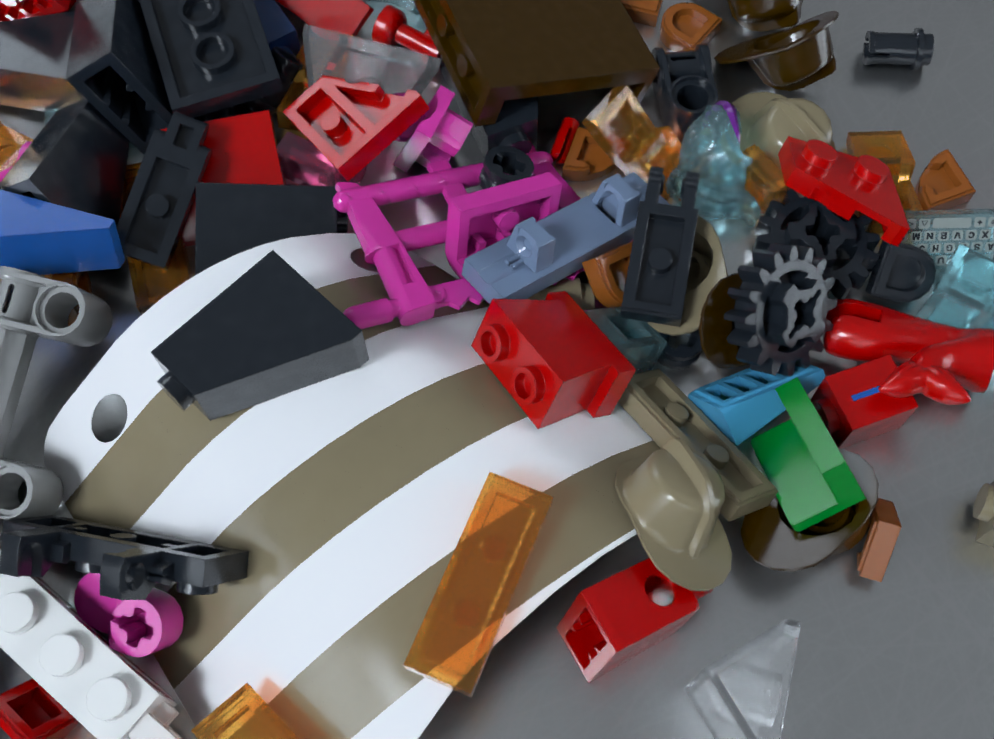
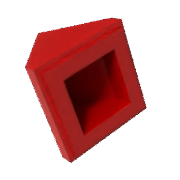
M33 678L0 694V727L11 739H64L79 722Z

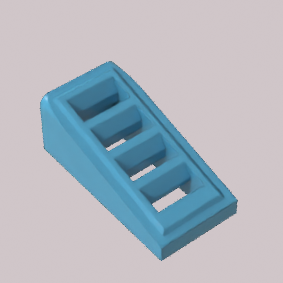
M811 364L806 369L795 366L792 376L781 374L774 376L748 368L704 385L688 394V398L735 446H738L786 410L775 388L798 377L808 394L821 384L826 375L823 369Z

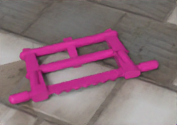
M532 145L530 152L527 153L534 165L532 176L551 172L562 183L558 211L580 200L581 198L553 167L551 154L546 151L537 152L534 145ZM446 159L428 163L427 171L429 173L365 186H360L353 182H337L335 184L337 192L332 200L333 206L337 211L347 213L365 253V262L375 264L390 299L383 298L346 308L343 314L359 329L389 323L396 317H398L402 326H410L433 318L435 310L444 306L460 310L467 301L477 305L482 303L484 300L482 295L465 278L428 286L408 254V251L445 243L447 220L394 231L378 206L441 193L449 204V198L467 194L466 188L479 186V176L484 167L483 162L452 168ZM584 267L565 278L575 280L580 272L585 271Z

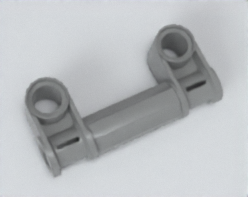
M0 266V279H2L0 285V519L13 520L53 515L63 500L64 490L61 479L57 474L46 467L5 458L3 455L38 337L81 347L96 345L108 335L112 327L113 316L109 305L103 299L74 285L52 280L28 271ZM79 304V315L76 321L69 326L68 316L71 310ZM25 480L27 496L24 502L20 504L18 489Z

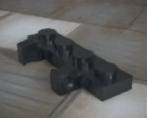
M56 515L3 521V530L0 536V540H2L0 573L5 575L42 578L53 563L67 564L72 560L76 561L75 570L79 572L100 573V596L119 600H145L155 584L159 583L170 586L172 582H177L176 590L180 593L210 595L218 592L219 584L247 578L249 551Z

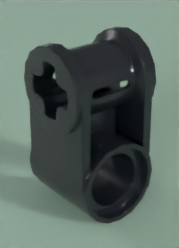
M698 44L695 50L665 52L662 47L652 49V54L660 67L652 81V88L655 96H657L663 131L666 137L671 142L680 146L691 147L702 143L710 132L714 112L704 123L708 109H711L718 99L708 45Z

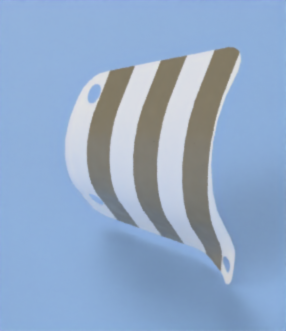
M325 233L285 238L238 253L195 275L156 302L113 343L62 407L47 432L44 445L45 467L54 471L61 479L64 489L63 502L73 519L249 551L247 578L219 584L218 592L215 594H183L176 590L177 582H172L170 586L159 583L154 586V588L162 590L175 598L181 607L184 622L179 639L170 647L155 652L153 655L192 719L201 739H418L450 693L504 636L549 596L607 552L637 534L630 516L621 503L615 489V474L624 461L636 457H649L653 452L659 450L660 447L619 403H617L611 415L593 418L587 410H584L537 429L471 346L490 305L485 300L480 305L467 301L460 310L450 306L438 308L435 310L433 318L410 326H402L398 317L393 318L392 322L361 329L369 360L360 368L211 421L194 404L183 411L157 383V380L165 373L151 354V351L272 250L342 313L346 308L383 298L390 300L379 273L363 269L353 263L351 253L362 248L355 233ZM408 251L409 256L428 286L458 280L414 252ZM111 394L120 395L127 405L125 427L121 434L113 441L101 442L94 436L92 430L94 410L105 396Z

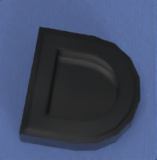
M882 240L878 251L880 256L872 269L865 291L870 295L897 302H911L920 299L929 292L935 281L936 268L933 259L926 251L914 245L901 242L899 246H894Z

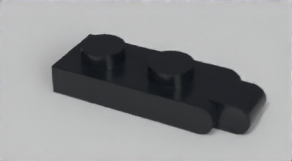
M175 111L166 131L158 128L154 130L117 225L124 256L168 271L196 197V182L201 183L211 157L212 149L203 146L209 124Z

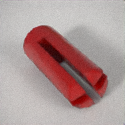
M566 117L562 120L550 153L553 162L558 158L557 164H564L578 126L580 127V123L576 119Z

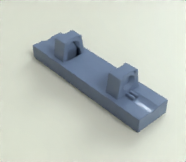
M635 172L623 178L617 173L603 180L596 192L537 222L534 217H530L515 225L510 236L465 258L461 275L489 304L493 298L527 299L583 268L582 262L632 241L640 201H645L647 183ZM659 196L658 203L670 205L663 197Z

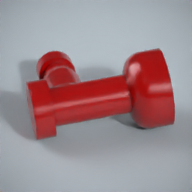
M392 5L384 7L374 23L372 41L388 49L400 44L427 58L426 62L428 65L435 69H440V54L428 30L422 33L407 25V18L402 10Z

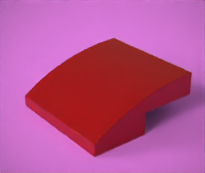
M269 110L203 121L209 124L203 146L212 149V153L201 183L286 185L285 176L281 168L273 119ZM196 197L182 231V238L186 247L195 245Z

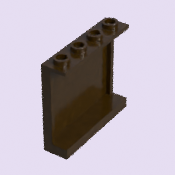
M413 0L475 127L495 124L506 100L622 86L631 103L639 105L660 69L621 0Z

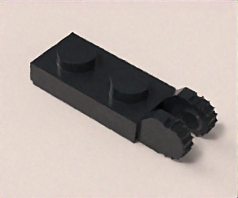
M651 166L645 201H640L620 318L680 327L699 209L694 208L700 173L687 171L686 177L682 180L680 192L681 206L658 203L659 196L663 194L665 182L664 168Z

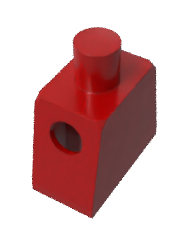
M647 558L580 591L556 628L587 682L591 683L677 632L700 609L698 599L711 593L713 589L710 591H690L671 582L654 566L651 559Z

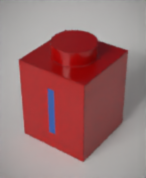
M890 354L824 377L810 399L838 449H844L899 429L919 407L913 395L904 398H894L886 396L879 391V386L897 368Z

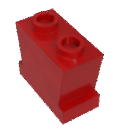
M566 291L550 292L545 300L493 298L471 345L537 429L584 410H587L593 418L611 415L636 372V368Z

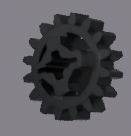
M793 189L786 191L782 203L776 200L770 201L765 215L760 216L754 232L757 238L752 252L756 249L768 251L770 243L813 248V257L825 258L827 261L822 275L832 276L835 279V283L827 291V295L831 291L835 298L845 299L851 288L859 290L865 283L880 255L875 253L874 250L881 239L879 234L867 232L873 221L870 217L866 215L857 217L854 213L848 221L828 210L822 203L805 196L800 198ZM845 259H850V262L845 266L833 271V266H841Z
M770 243L768 251L756 249L752 252L754 267L740 265L737 269L743 282L740 288L730 287L727 292L736 302L734 309L724 313V320L735 323V329L731 331L726 339L729 344L740 346L736 359L750 364L751 370L774 376L776 374L792 376L795 366L805 369L810 366V350L816 352L823 351L824 346L820 337L824 331H832L833 324L826 319L827 311L837 306V300L827 297V291L833 286L835 279L832 276L822 275L827 261L825 258L813 257V248Z

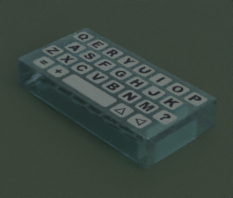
M994 209L904 211L910 229L901 242L914 245L926 251L933 259L936 269L994 268Z

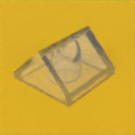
M304 23L302 36L308 88L323 75L344 78L346 82L353 84L361 81L379 84L387 94L406 93L407 89L416 90L421 95L439 71L440 58Z
M788 618L705 667L684 688L714 739H781L801 622Z

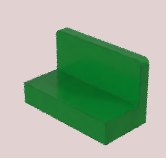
M798 377L775 388L791 419L754 437L751 440V446L768 480L778 490L776 497L790 525L795 531L800 532L866 499Z

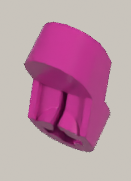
M100 573L86 574L79 581L75 589L74 603L80 618L90 627L108 634L109 647L120 653L137 658L144 657L170 647L179 639L182 633L184 617L181 607L174 597L162 590L153 587L145 600H119L100 596Z

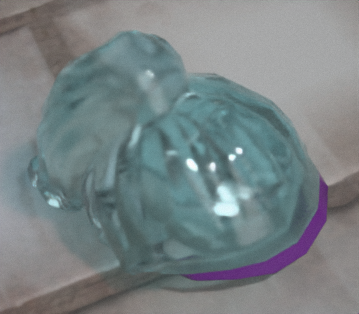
M719 101L714 105H707L703 114L691 123L683 137L679 164L669 174L665 182L666 192L681 206L680 192L682 180L686 177L687 171L700 173L694 208L699 209L698 215L708 220L744 219L748 227H754L760 217V207L756 199L745 190L746 170L752 164L753 159L744 155L740 149V136L742 133L740 113L730 102Z

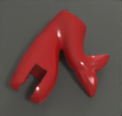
M838 299L837 306L827 311L826 319L833 324L832 331L823 332V346L826 353L847 360L864 362L890 354L895 364L899 365L878 388L886 396L904 398L921 393L941 404L960 405L971 401L967 391L985 393L994 370V329L958 328L855 299Z

